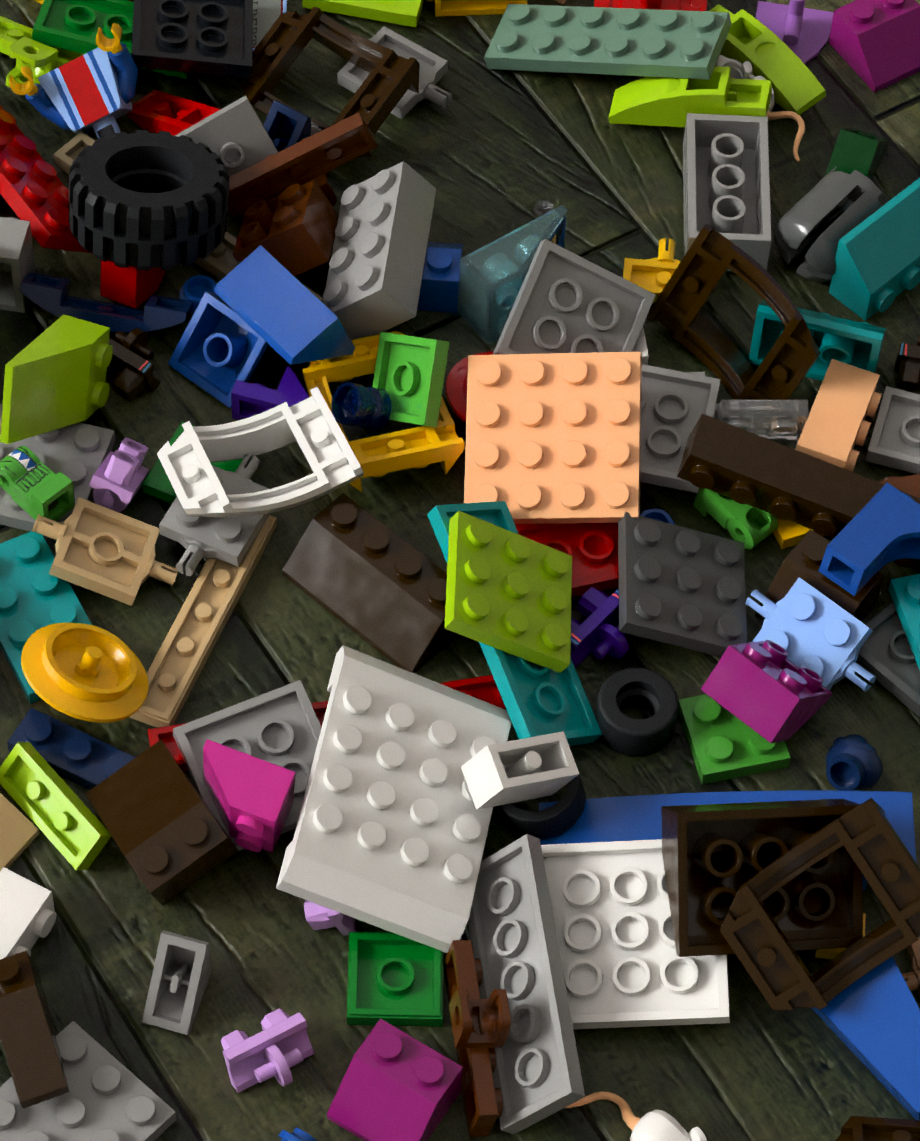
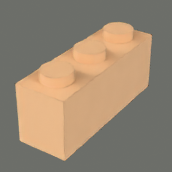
M831 359L795 450L853 472L860 453L853 448L855 444L863 447L871 422L865 421L866 416L875 417L882 397L881 393L875 392L880 375Z

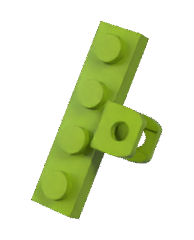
M0 16V53L6 54L12 59L16 58L15 68L6 77V86L10 87V75L18 83L28 81L21 73L22 66L31 68L34 84H40L38 77L84 54L50 47L32 39V28Z

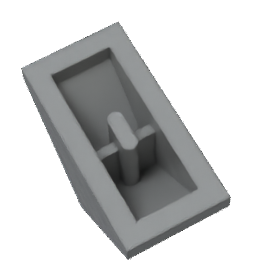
M165 930L161 932L142 1023L185 1035L190 1033L211 977L209 942Z

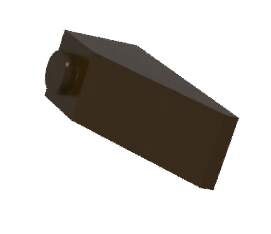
M27 950L0 960V1039L23 1109L70 1092L44 988Z

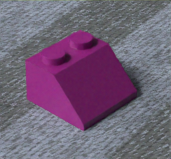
M855 0L834 10L828 43L875 93L920 71V5L915 0Z
M380 1018L354 1054L327 1112V1119L363 1141H428L461 1093L463 1067Z

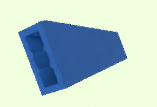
M892 956L840 992L828 1002L826 1007L821 1010L818 1008L811 1009L916 1120H920V1009Z

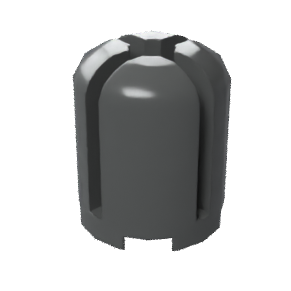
M837 167L833 168L779 220L775 228L774 242L781 258L788 267L807 251L805 255L806 260L798 267L796 274L808 281L818 283L831 281L832 274H835L836 269L835 258L839 239L882 207L878 200L883 194L882 191L871 179L858 170L847 174L842 171H835Z

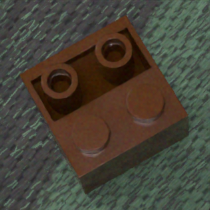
M315 180L301 186L300 184H293L287 187L279 196L268 201H256L246 209L232 255L236 261L242 262L261 245L295 277L329 261L339 215Z

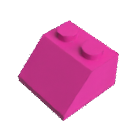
M207 739L203 747V779L228 835L235 838V842L244 849L253 852H260L261 849L273 853L293 805L296 772Z

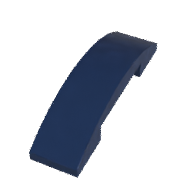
M29 272L20 284V291L46 311L58 317L64 314L110 327L111 332L122 331L130 333L136 328H141L147 332L171 327L186 321L193 308V302L153 294L146 303L145 309H135L124 305L69 296L70 279Z

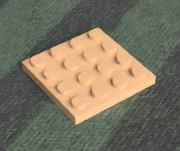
M641 352L468 355L464 503L505 501L514 524L618 523L624 517L625 512H628L631 517L639 518Z

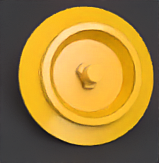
M55 623L36 630L27 639L23 647L21 666L27 682L41 699L68 716L89 722H116L135 714L147 697L148 677L141 661L120 638L105 629L82 623Z

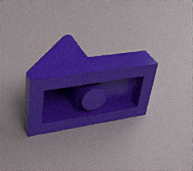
M287 366L278 390L267 388L259 383L251 384L236 380L231 392L232 419L242 420L284 402H287L288 406L291 407L309 398L289 366Z

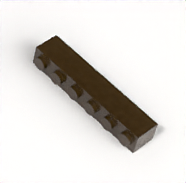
M705 414L700 416L688 437L677 474L678 478L689 481L696 487L712 490L732 498L737 503L748 504L771 513L778 519L789 520L812 529L819 535L835 538L884 486L882 483ZM908 494L914 501L920 504V498ZM905 558L893 561L899 566L910 567L917 571L920 570V559Z

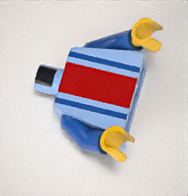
M113 23L111 32L115 38L105 37L102 29L99 27L95 39L98 48L38 77L40 84H34L33 72L28 66L21 67V73L28 79L27 82L18 83L10 75L9 84L15 94L25 95L26 99L42 116L63 130H72L74 133L82 131L85 134L94 130L98 139L102 137L109 139L115 133L121 132L115 119L132 111L131 101L136 94L138 68L127 46L124 43H120L122 27L117 23Z

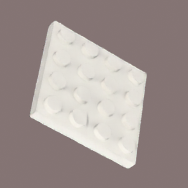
M662 839L541 845L573 1029L730 1023L727 954L677 956L662 857Z

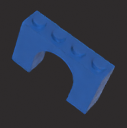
M887 482L827 545L818 572L855 596L887 563L905 558L920 559V504L914 501L911 496L899 491Z

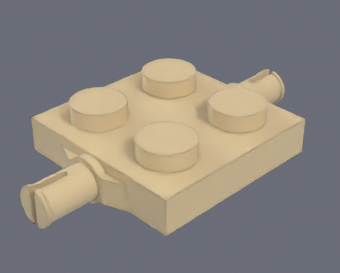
M78 497L72 514L63 524L38 514L32 532L57 540L55 544L56 556L49 571L50 575L127 605H133L140 585L146 581L148 576L173 586L177 577L178 570L155 560V544L160 533L159 528L81 497Z

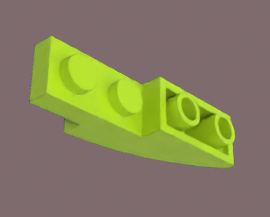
M719 4L709 10L711 12H729L732 23L720 55L737 60L742 64L745 61H749L755 77L760 75L766 80H771L775 103L787 111H793L801 115L826 97V90L801 59L755 17L743 9L733 14Z
M721 66L714 67L710 79L643 77L615 89L608 117L609 123L685 127L687 113L767 117L772 94L771 80L731 78V68Z

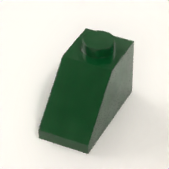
M854 128L840 129L825 175L837 167L835 171H842L847 174L858 170L872 180L888 147L889 140Z

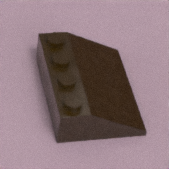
M845 799L661 806L662 857L677 956L735 954L720 932V927L738 889L787 851L860 804ZM844 845L797 875L762 901L795 951L848 948L863 938L862 872Z

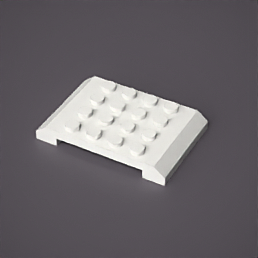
M342 645L336 653L327 687L330 697L292 842L286 847L276 889L447 953L452 941L461 939L469 920L493 807L476 810L461 766L487 745L507 742L511 727L510 717L507 710Z

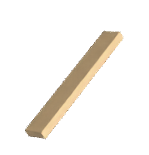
M269 515L238 567L220 559H207L147 672L149 685L147 697L141 708L129 718L157 728L174 725L277 527V517Z

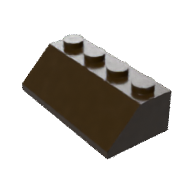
M344 493L312 519L282 570L283 576L397 667L414 674L459 635L444 629L447 573Z

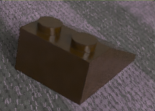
M162 740L85 793L127 861L149 893L161 905L168 902L239 851Z

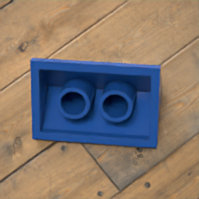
M261 245L215 286L214 292L290 365L352 355L355 346L339 318Z

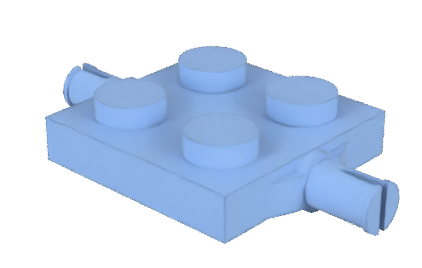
M800 577L786 596L776 604L757 589L750 595L760 601L763 606L751 598H747L745 604L765 618L762 629L752 642L770 640L777 643L788 652L787 659L797 667L805 666L819 674L824 680L821 685L828 690L846 677L866 692L871 686L859 678L858 674L871 683L875 682L876 676L856 663L860 648L873 630Z

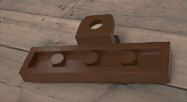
M358 112L274 155L266 157L264 160L238 173L230 175L228 213L234 219L244 214L246 209L254 202L271 200L293 184H300L301 186L312 180L316 181L331 205L334 206L337 199L332 186L328 182L327 172L378 147L374 134Z
M453 940L444 959L443 968L458 1064L463 1067L461 1087L469 1137L488 1136L496 1119L500 1118L503 1112L502 1092L500 1088H494L492 1073H494L496 1068L495 1048L503 1047L511 1027L507 992L505 989H494L489 998L480 999L479 987L482 983L481 961L479 958H474L471 940Z

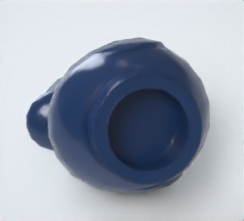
M858 734L836 738L826 755L827 779L839 791H865L878 783L883 773V763L877 755L876 749L868 744L864 737Z

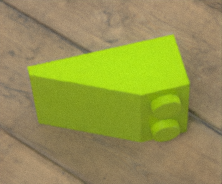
M63 314L5 365L0 442L11 444L85 421L99 407L102 408L105 405L110 391L109 383H106V372L113 354V347L109 345L110 327Z

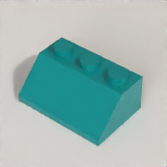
M920 178L839 239L835 258L836 269L835 274H832L829 293L864 321L877 311L884 312L887 310L897 295L905 289L912 290L920 282Z
M765 300L759 304L748 360L750 364L760 366L785 329L780 318ZM797 307L821 353L805 377L823 381L831 359L876 373L886 328Z

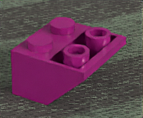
M770 640L729 645L701 688L704 693L770 743L788 740L833 694L821 685L824 680L819 674L805 666L797 667L787 659L788 652Z

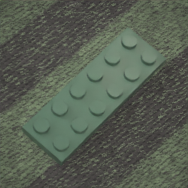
M508 4L487 49L484 60L487 69L710 79L732 23L729 12Z

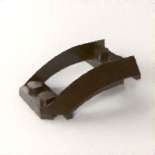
M313 7L310 13L299 15L297 11L282 13L252 52L251 79L236 77L250 104L267 116L274 100L282 102L270 93L313 38L337 55L370 73L332 125L359 112L375 135L407 90L419 94L420 64L415 58L410 57L406 59L398 56L394 50L356 34L325 15L320 8ZM311 118V136L330 127ZM368 151L356 158L371 157L372 155Z
M708 224L703 226L646 317L651 322L656 319L674 333L673 339L688 349L718 379H721L720 382L730 393L733 400L738 402L739 410L742 407L762 410L759 414L777 416L821 355L804 318L776 280L751 256ZM728 269L751 286L773 309L785 326V329L756 371L725 334L700 314Z
M870 798L800 842L738 889L720 927V932L773 1010H794V1008H818L821 1010L827 1006L830 1000L866 973L918 941V937H920V868L885 817V811ZM844 845L892 919L865 935L811 975L762 901L797 875Z

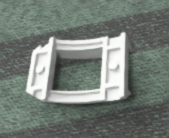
M318 387L310 390L311 397L291 407L288 406L287 402H284L249 418L220 425L192 426L190 421L182 424L184 432L172 446L167 441L157 455L187 517H244L283 511L311 502L363 477L364 472ZM297 441L313 473L272 489L254 493L226 495L210 462L243 459L245 454H251V457L274 451Z

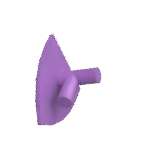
M790 0L789 5L758 1L756 19L779 37L804 64L815 58L827 44L834 12L804 8L805 0Z

